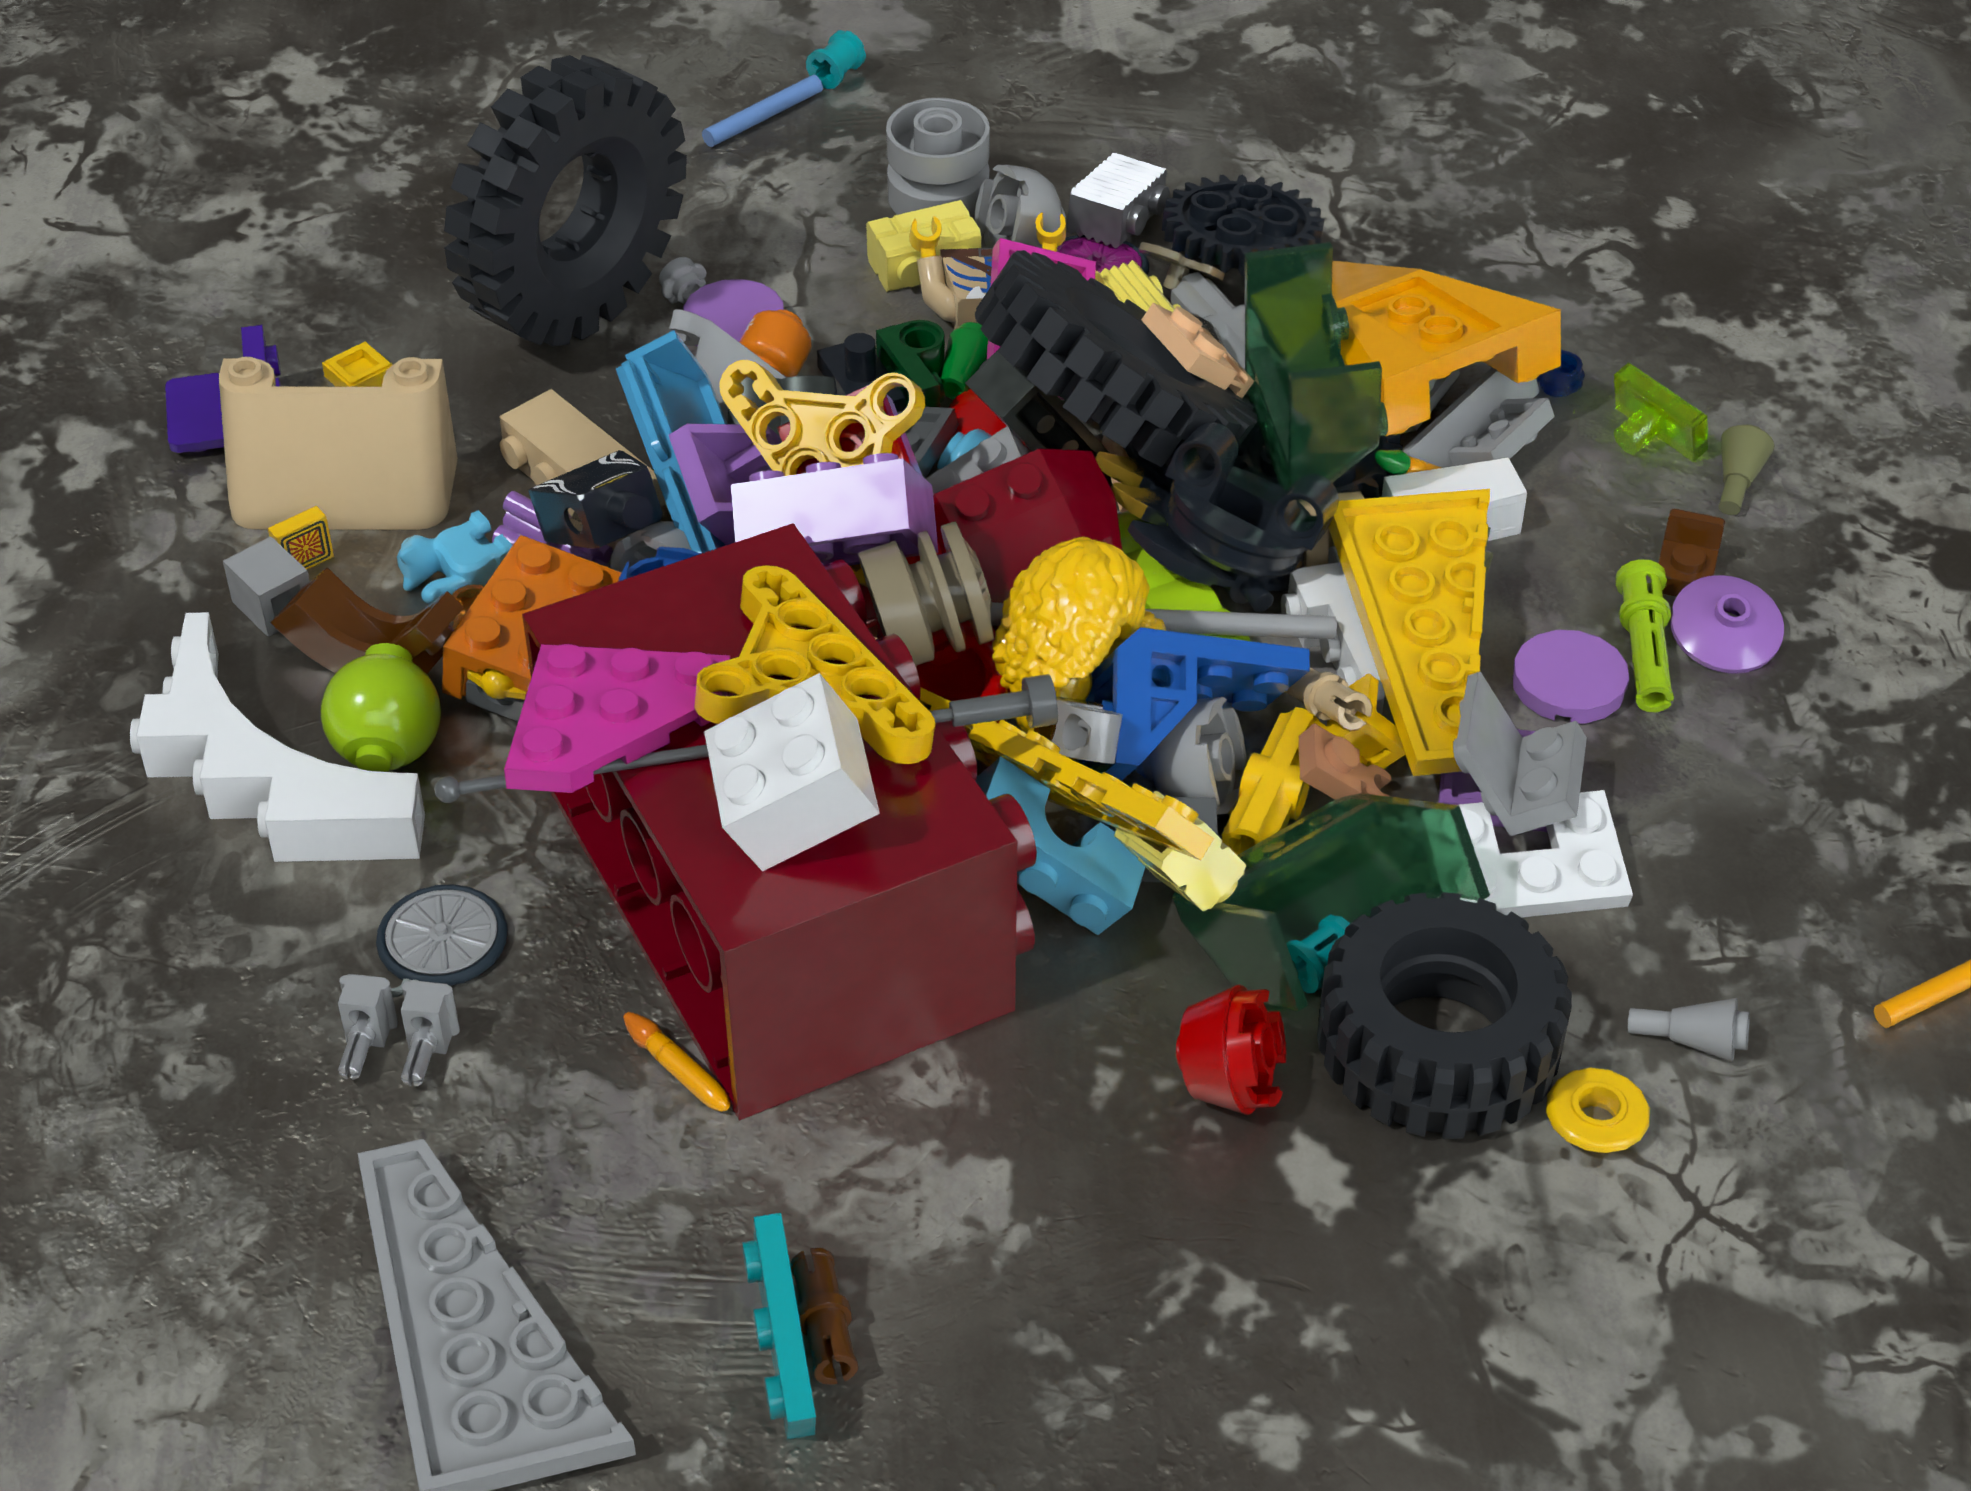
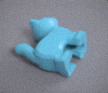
M479 510L472 512L469 521L448 528L439 533L436 538L431 539L420 535H413L402 542L401 549L397 555L398 567L404 576L403 588L406 591L414 590L435 572L439 571L446 577L434 580L424 587L421 597L425 603H432L446 591L453 597L458 595H479L513 545L503 534L495 537L493 543L488 541L485 534L491 531L489 520Z

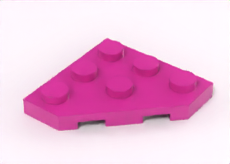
M541 644L504 767L506 789L573 793L594 782L593 771L617 759L622 760L627 765L669 744V733L692 721H695L701 727L710 723V721L698 715L694 708L697 674L709 665L730 660L731 656L705 654L702 652L679 653L645 651L637 648L611 649L579 647L572 644ZM723 691L711 692L719 696H727L728 692Z

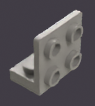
M1477 672L1468 675L1464 699L1460 702L1461 718L1458 736L1453 741V753L1461 771L1470 773L1481 790L1482 801L1488 813L1492 816H1498L1510 836L1577 817L1587 740L1578 722L1573 721L1554 728H1542L1531 735L1522 737L1482 673Z

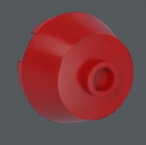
M1238 984L1186 1008L1181 1020L1180 1034L1176 1042V1058L1187 1090L1194 1099L1246 1115L1253 1113L1256 1108L1274 1107L1279 1103L1283 1092L1279 1086L1272 1087L1273 1072L1276 1064L1286 1063V1041L1280 1011L1266 1010L1264 1002H1268L1269 990H1248L1244 985Z

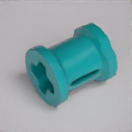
M836 31L829 38L828 45L824 49H815L807 56L806 69L809 76H818L825 89L836 88L843 81L844 74L849 69L856 70L865 62L866 53L864 45L858 36L851 31Z
M1332 914L1326 916L1319 922L1317 931L1302 941L1290 940L1280 949L1282 967L1289 979L1300 990L1307 993H1315L1322 988L1324 969L1328 963L1329 952L1335 940L1344 935L1345 928L1350 924L1343 917Z

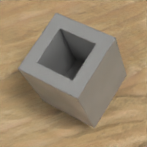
M271 536L223 560L232 602L268 637L279 632L270 622L299 590L310 582L308 571Z

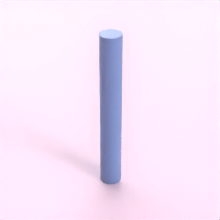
M811 75L702 131L703 140L709 147H713L820 93L823 90L822 82L818 76Z

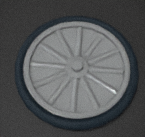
M454 884L435 885L406 895L389 909L378 927L376 947L379 958L385 967L399 979L443 983L453 986L479 976L494 964L502 954L506 944L508 925L501 908L485 893L467 886Z

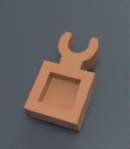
M1315 723L1298 736L1300 780L1345 806L1354 799L1357 805L1370 815L1377 816L1392 804V798L1380 791L1381 788L1391 781V775L1377 765H1369L1367 767L1360 763L1359 749L1355 748L1348 740L1333 735Z

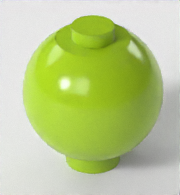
M379 643L370 646L366 650L365 656L348 662L336 672L323 694L321 722L327 740L343 759L359 769L388 772L411 764L430 747L439 728L441 708L436 688L428 675L412 662L411 653L399 645Z

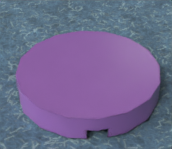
M745 279L721 280L704 285L692 293L683 306V310L711 320L738 342L756 313L765 310H784L783 301L776 291L762 283Z
M1554 630L1538 634L1521 646L1514 659V691L1524 705L1538 715L1555 720V715L1571 717L1570 722L1577 721L1578 724L1605 719L1620 708L1628 688V664L1618 649L1602 638L1585 632Z

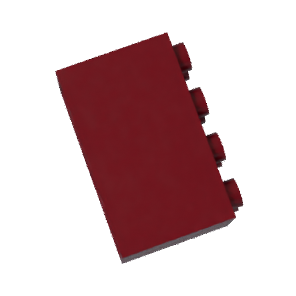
M794 523L522 614L531 677L541 644H572L579 647L611 649L637 648L645 651L679 653L702 652L713 655H730L731 659L740 656L754 625L740 608L743 575L754 567L765 565L777 566L794 574L918 700H920L921 696L917 669L903 640L894 633L875 639L867 628V611L864 596L851 567L842 559L823 565ZM791 626L797 629H812L805 626ZM823 660L833 664H846L839 660ZM778 675L768 676V677H771V678H774V679H778V680H791V679H792V678H789V677H786V676H778ZM728 692L727 696L729 697L737 695L731 692ZM856 695L865 699H882L874 695ZM692 721L670 732V743L653 752L706 745L704 731L718 724L710 722L701 727L698 723ZM951 721L935 723L931 753L926 759L912 764H901L886 760L862 738L880 814L764 871L752 861L722 828L709 757L594 774V782L573 793L551 792L715 1080L728 1094L730 1106L739 1121L1015 1011L1016 956L1032 950L1035 944L1032 920L1027 906L1017 890V872L1034 866L1037 858L1036 844L1029 821L1017 800L1007 793L988 800L976 783V758L964 726L953 727Z

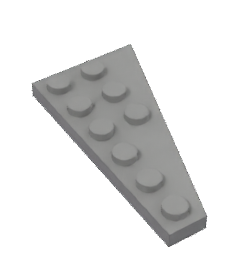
M419 1139L357 1153L419 1491H491L636 1455L634 1439L622 1422L617 1423L604 1404L602 1394L590 1376H585L566 1349L565 1340L513 1266L509 1268L496 1249L495 1240L483 1223L479 1225L463 1202L460 1190L426 1141Z

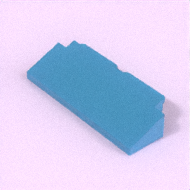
M675 330L626 354L627 360L621 363L622 366L616 368V372L674 526L685 533L691 550L702 554L726 545L698 522L668 435L686 424H727L708 374Z

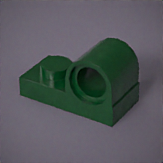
M913 320L876 330V354L889 373L905 375L917 384L925 396V407L940 408V403L945 399L944 387L940 379L945 360V334L943 329L937 323L929 320ZM899 387L905 396L907 407L909 403V393L907 391V388Z

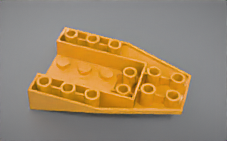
M1331 261L1250 292V301L1293 375L1384 436L1403 433L1409 427L1429 420V381L1445 378L1451 372L1475 362H1484L1516 383L1532 381L1540 374L1561 366V309L1422 269Z

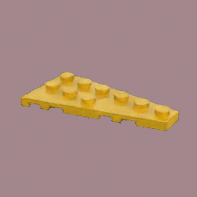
M1490 489L1341 500L1329 525L1343 572L1413 776L1462 772L1454 757L1453 741L1458 736L1461 718L1460 702L1464 699L1468 675L1480 672L1481 655H1479L1483 624L1486 573L1484 560L1485 546L1488 538L1487 510L1490 502Z
M921 688L919 701L929 711L949 708V702L951 701ZM1000 720L999 723L991 721L964 725L971 741L975 758L989 767L1000 756L1050 788L1047 801L1200 861L1214 840L1212 836L1194 824L1199 814L1186 804L1169 795H1165L1162 799L1136 783H1133L1132 787L1108 773L1103 772L1101 774L1059 754L1061 749L1056 744L1032 730H1028L1026 734L1004 720Z

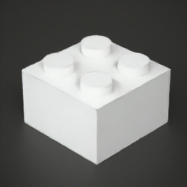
M820 673L704 731L722 828L762 871L880 814L858 719Z

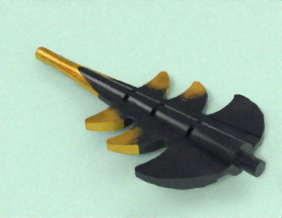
M1130 442L1124 448L1129 457L1098 452L1095 459L1101 471L1118 481L1113 483L1111 487L1116 501L1139 519L1149 522L1133 520L1127 529L1128 532L1151 557L1168 570L1192 582L1208 586L1212 584L1223 586L1234 602H1249L1257 612L1265 611L1272 605L1274 598L1269 591L1283 592L1289 590L1290 573L1271 579L1252 578L1235 574L1201 559L1175 538L1167 526L1162 510L1165 497L1171 493V483L1173 480L1165 476L1168 469L1166 464L1160 467L1142 458Z

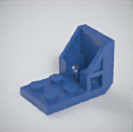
M1140 627L1091 673L1092 688L1086 698V701L1103 704V710L1123 714L1115 763H1101L1078 759V763L1101 774L1103 772L1108 773L1122 781L1148 757L1197 704L1198 699L1223 697L1227 699L1226 702L1232 703V707L1239 711L1253 712L1265 709L1310 671L1309 649Z

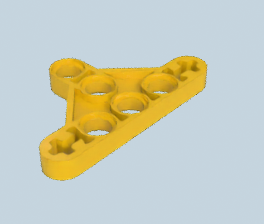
M747 359L738 360L730 364L723 372L719 382L722 399L770 468L773 471L783 472L785 476L796 475L800 464L807 459L815 458L819 462L840 463L842 468L862 465L863 458L869 455L891 453L893 442L921 418L925 408V396L921 388L905 375L898 373L884 374L855 397L783 390L775 377L767 369ZM749 377L754 380L752 384L753 390L759 399L767 404L758 408L756 403L742 395L744 387L741 382L744 378ZM895 387L907 388L909 393L907 408L896 416L886 415L883 409L885 395ZM777 416H787L791 429L788 437L780 444H769L766 438L768 424ZM851 423H861L865 430L863 444L853 452H844L839 441L842 430ZM861 564L851 565L850 567L859 584L867 587Z
M768 565L748 570L743 575L740 608L754 625L739 657L709 665L697 674L694 708L698 715L707 721L720 724L726 719L820 673L857 717L862 738L880 756L886 760L901 764L918 763L926 759L932 750L935 719L931 712L794 574L786 569ZM791 626H805L812 629H797ZM823 660H839L846 664H833ZM778 675L786 676L792 679L778 680L768 676ZM723 691L731 692L737 695L730 697L719 696L711 692ZM856 695H874L882 699H865Z

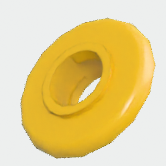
M1589 1067L1573 1070L1555 1082L1547 1095L1546 1114L1553 1129L1567 1142L1586 1151L1610 1153L1626 1150L1642 1139L1649 1127L1650 1107L1642 1090L1629 1078L1612 1070ZM1591 1106L1600 1107L1607 1110L1613 1118L1607 1120L1594 1119L1587 1116L1581 1109Z

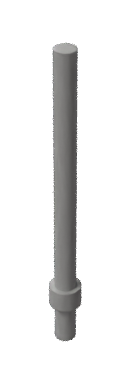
M992 602L991 626H1000L1003 615V603ZM1145 609L1152 612L1155 618L1163 620L1166 631L1189 634L1335 639L1337 631L1335 616Z

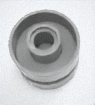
M926 98L910 102L898 108L889 117L886 125L887 159L889 162L887 168L888 202L893 211L898 215L961 200L969 211L970 217L975 218L976 202L980 187L985 178L990 179L988 165L990 126L987 117L975 106L950 98Z

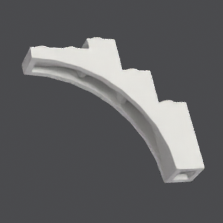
M1502 458L1384 477L1382 497L1490 489L1487 524L1488 527H1491L1488 541L1521 534L1527 491L1510 459ZM1333 546L1329 548V564L1298 568L1290 573L1288 594H1283L1281 597L1282 614L1336 617L1337 631L1335 639L1299 638V641L1303 648L1320 646L1325 662H1332L1337 675L1343 678L1349 686L1368 673L1379 680L1376 711L1382 715L1385 692L1336 548Z
M209 612L186 613L181 636H174L172 640L173 676L164 678L163 694H145L140 718L133 719L130 726L131 749L134 754H141L147 778L193 777L194 791L196 795H204L210 819L257 818L260 837H269L274 862L420 859L425 811L418 774L367 771L328 763L291 749L255 727L230 702L217 679L219 653Z

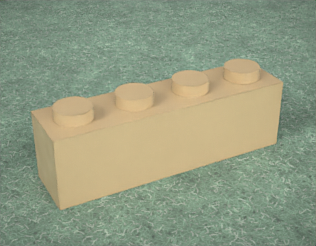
M552 389L499 416L502 433L500 450L505 461L512 468H519L535 482L536 486L618 450L624 451L642 462ZM647 466L663 513V518L660 521L673 522L656 475ZM569 508L568 512L571 516L573 515L574 510ZM625 537L620 538L607 545L612 547V550H614L617 543Z

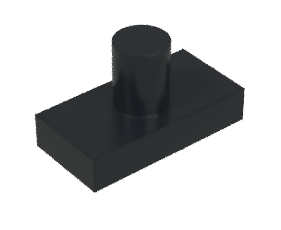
M866 333L851 334L844 340V343L817 350V367L823 376L835 378L837 395L846 396L870 385L877 378L889 373L876 355L875 339ZM899 387L891 389L887 395L893 400L897 412H903L906 408L904 394Z

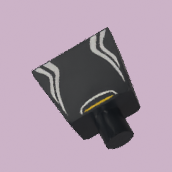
M621 450L528 489L544 541L549 543L592 549L599 548L659 522L663 518L649 469L645 464ZM569 508L574 510L571 518L568 515Z

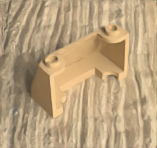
M253 357L223 358L219 373L228 501L232 519L237 525L247 529L268 530L267 528L314 506H318L326 515L329 530H421L436 526L446 518L458 457L442 359L403 358L387 369L382 387L275 386L274 370L269 363Z

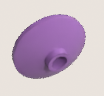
M1715 575L1697 579L1681 590L1671 609V631L1679 647L1692 660L1714 671L1736 674L1761 668L1772 660L1783 641L1784 622L1776 603L1761 588L1737 577ZM1726 612L1732 613L1737 617L1730 616Z

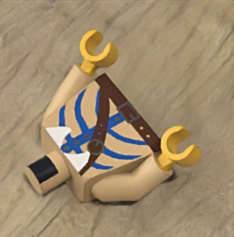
M1041 212L1035 221L1037 239L1043 249L1057 252V247L1066 238L1065 218L1063 214H1060V227L1058 230L1046 232L1043 230V212ZM935 216L932 217L931 230L933 235L925 237L918 232L917 221L914 219L909 233V242L915 250L921 252V258L917 259L925 304L944 321L951 322L954 330L966 322L978 323L974 313L991 287L993 248L940 249V256H936L935 248L938 245L942 231L940 220Z

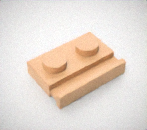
M1152 303L1141 319L1188 372L1224 390L1229 387L1241 398L1244 397L1254 383L1251 376L1227 352L1226 348L1207 329L1202 327L1203 324L1198 318L1187 310L1176 306L1174 311L1171 312Z

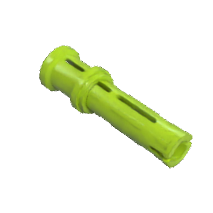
M1638 559L1621 566L1616 573V588L1623 596V604L1619 610V620L1621 625L1630 633L1637 706L1643 711L1656 713L1666 710L1671 706V701H1674L1664 628L1670 621L1671 610L1668 601L1663 598L1662 591L1667 582L1664 568L1655 561ZM1647 575L1650 577L1651 583H1647Z

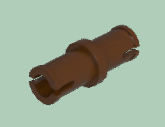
M810 1248L815 1268L814 1272L808 1269L804 1251L795 1255L790 1263L800 1301L798 1306L802 1334L808 1338L815 1379L823 1384L834 1385L838 1384L833 1365L834 1359L840 1363L844 1381L851 1379L858 1371V1362L854 1356L848 1330L852 1320V1313L849 1301L845 1296L840 1295L833 1255L824 1248Z

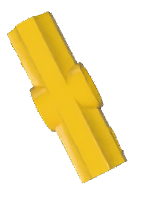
M1295 707L1288 713H1280L1261 754L1254 752L1245 767L1239 787L1238 802L1231 812L1226 827H1224L1222 843L1227 845L1247 867L1255 868L1259 863L1270 862L1289 820H1297L1304 808L1310 785L1300 780L1298 736L1314 723L1325 730L1327 727L1307 709Z

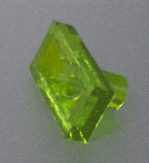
M1629 362L1614 374L1616 409L1629 417L1614 430V438L1625 452L1634 455L1655 437H1658L1692 462L1708 450L1707 415Z

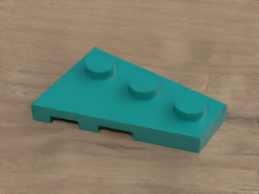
M775 1213L754 1217V1240L742 1242L748 1284L758 1282L763 1306L762 1308L753 1309L759 1351L771 1350L775 1376L764 1377L770 1419L783 1418L787 1440L815 1435L816 1414L782 1214Z

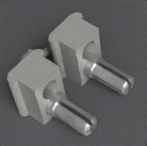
M348 974L340 978L342 992L338 1001V1007L347 1045L338 1068L339 1074L345 1079H349L350 1074L352 1080L359 1078L369 1047H384L390 1029L398 1026L393 998L404 995L401 1014L409 1053L402 1071L401 1080L409 1086L412 1085L413 1081L414 1086H420L423 1083L432 1053L446 1054L451 1037L460 1032L452 987L443 983L403 979L400 986L391 988L389 980L385 977Z

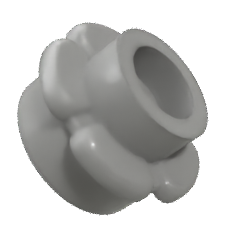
M679 257L670 261L659 275L662 295L672 304L676 302L685 304L692 293L706 285L704 278L707 272L705 268L687 257Z

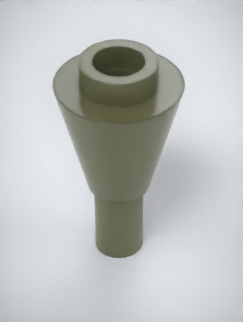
M1749 424L1732 426L1726 429L1721 436L1723 482L1725 485L1719 503V510L1724 514L1737 515L1740 512L1746 489L1750 487L1774 451L1773 439L1757 426Z

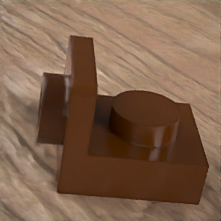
M1679 509L1670 510L1658 562L1664 568L1667 578L1666 586L1662 591L1663 594L1677 597L1681 590L1691 582L1703 577L1714 576L1725 526L1723 518Z

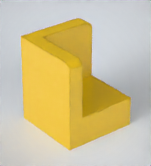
M1368 673L1349 686L1350 689L1365 694L1371 701L1372 714L1370 717L1359 711L1355 713V716L1367 723L1358 730H1349L1334 720H1327L1326 730L1335 736L1345 738L1355 748L1359 749L1360 763L1367 767L1369 765H1377L1384 769L1406 754L1396 725L1376 711L1379 680Z

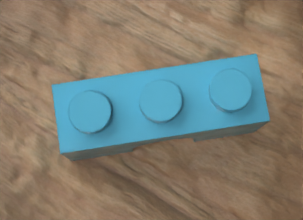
M1001 756L977 776L975 781L988 800L1006 793L1012 795L1022 807L1031 826L1037 851L1036 863L1032 867L1017 872V883L1096 935L1102 933L1132 910L1145 866L1114 836L1115 831L1100 822L1073 845H1069L1054 834L1046 820L1045 805L1051 790L1050 788Z

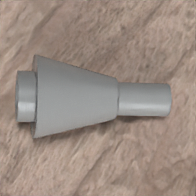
M1737 998L1672 1008V1011L1630 1008L1628 1033L1670 1037L1671 1041L1732 1062L1735 1049L1747 1050L1750 1012L1738 1011Z

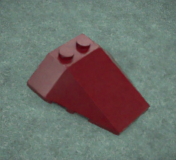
M1037 449L933 495L937 540L942 554L946 553L942 538L941 526L955 521L962 537L977 555L989 590L991 602L1003 603L1008 598L1010 589L1013 587L1014 580L1022 570L1028 569L1036 556L1041 555L1044 550L1058 543L1078 537H1087L1111 544L1122 550L1116 498L1092 451ZM992 626V627H993L994 631H996L999 626Z

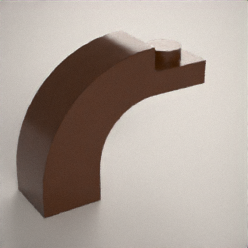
M327 567L303 586L270 623L304 654L334 673L348 662L365 656L366 650L370 646L379 643H390L407 649L412 655V662L428 674L443 656V645L454 631L449 624L464 607L446 591L416 614L409 616L389 614L369 605L358 597Z

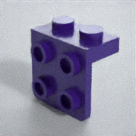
M263 326L241 327L243 357L263 360L271 365L275 377L281 376L277 346H266ZM219 373L179 377L167 381L165 391L167 434L170 450L175 453L201 452L207 449L224 447ZM279 377L275 378V386H281Z

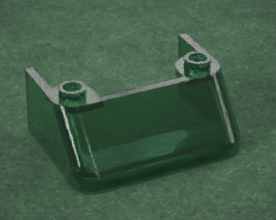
M1331 242L1245 253V371L1254 380V383L1248 390L1250 401L1255 405L1257 422L1279 485L1285 491L1299 477L1307 474L1323 476L1333 483L1375 450L1379 445V436L1387 435L1388 432L1387 413L1384 403L1381 402L1382 367L1380 362L1345 365L1341 355V340H1348L1349 321L1346 309L1344 307L1337 308L1332 295L1333 247Z
M1354 794L1339 798L1322 806L1238 854L1237 856L1246 864L1245 873L1238 880L1237 887L1232 895L1222 903L1217 902L1211 910H1200L1177 892L1173 894L1172 899L1182 924L1232 987L1241 984L1248 990L1267 989L1270 993L1268 1002H1264V1004L1300 1011L1308 1006V1002L1298 978V970L1290 956L1286 943L1290 940L1302 941L1317 931L1319 922L1330 914L1341 916L1351 924L1363 914L1370 916L1372 908L1389 900H1393L1396 905L1404 903V897L1411 894L1426 893L1427 898H1438L1443 892L1461 894L1460 898L1477 901L1478 898L1486 899L1490 896L1459 805L1373 794Z

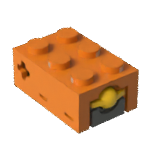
M520 535L443 645L442 693L460 700L465 696L468 703L519 721L531 681L522 614L618 582L622 572Z

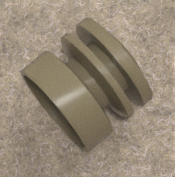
M955 521L941 526L946 553L940 555L936 554L928 532L918 533L920 561L913 564L908 563L896 541L858 553L883 636L893 633L898 635L907 646L915 666L934 660L932 632L943 629L956 653L965 650L960 623L969 621L979 645L994 640L991 626L992 602L986 580L975 551L972 550L962 537Z

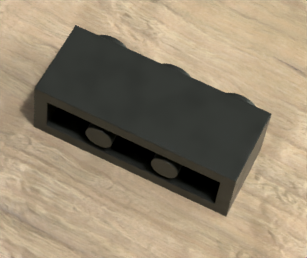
M998 350L989 359L984 361L980 368L965 383L1006 426L1010 427L1031 451L1037 449L1092 451L1095 458L1100 451L1110 453L1075 415L1062 407L1064 403L1058 396L1046 395L1027 379L1030 372L1013 367Z

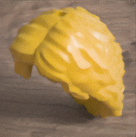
M1078 537L1058 543L1044 550L1041 555L1036 556L1029 565V568L1022 570L1015 578L1009 596L1003 602L1001 624L995 631V640L992 642L994 650L992 659L995 662L996 670L1002 676L1000 680L1001 686L1010 689V692L1022 691L1023 678L1050 674L1056 692L1059 688L1067 686L1071 678L1086 679L1088 674L1092 673L1094 668L1099 666L1103 658L1109 654L1115 639L1120 637L1122 641H1125L1141 627L1150 587L1139 564L1135 560L1130 559L1121 549L1087 537Z

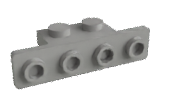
M1491 368L1401 451H1404L1410 457L1418 458L1442 468L1502 458L1510 459L1524 445L1534 441L1538 436V432L1555 415L1549 398H1534L1539 393L1536 379L1516 383L1494 368Z

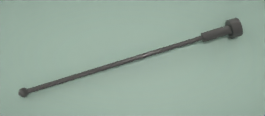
M1050 674L1023 678L1022 691L951 701L947 709L930 711L935 719V723L951 721L953 727L1026 716L1030 728L1056 725L1058 722L1057 698ZM707 744L649 753L627 765L622 760L617 759L593 771V775L709 757ZM505 775L458 781L453 777H443L435 785V794L440 801L451 803L456 801L460 794L506 788Z

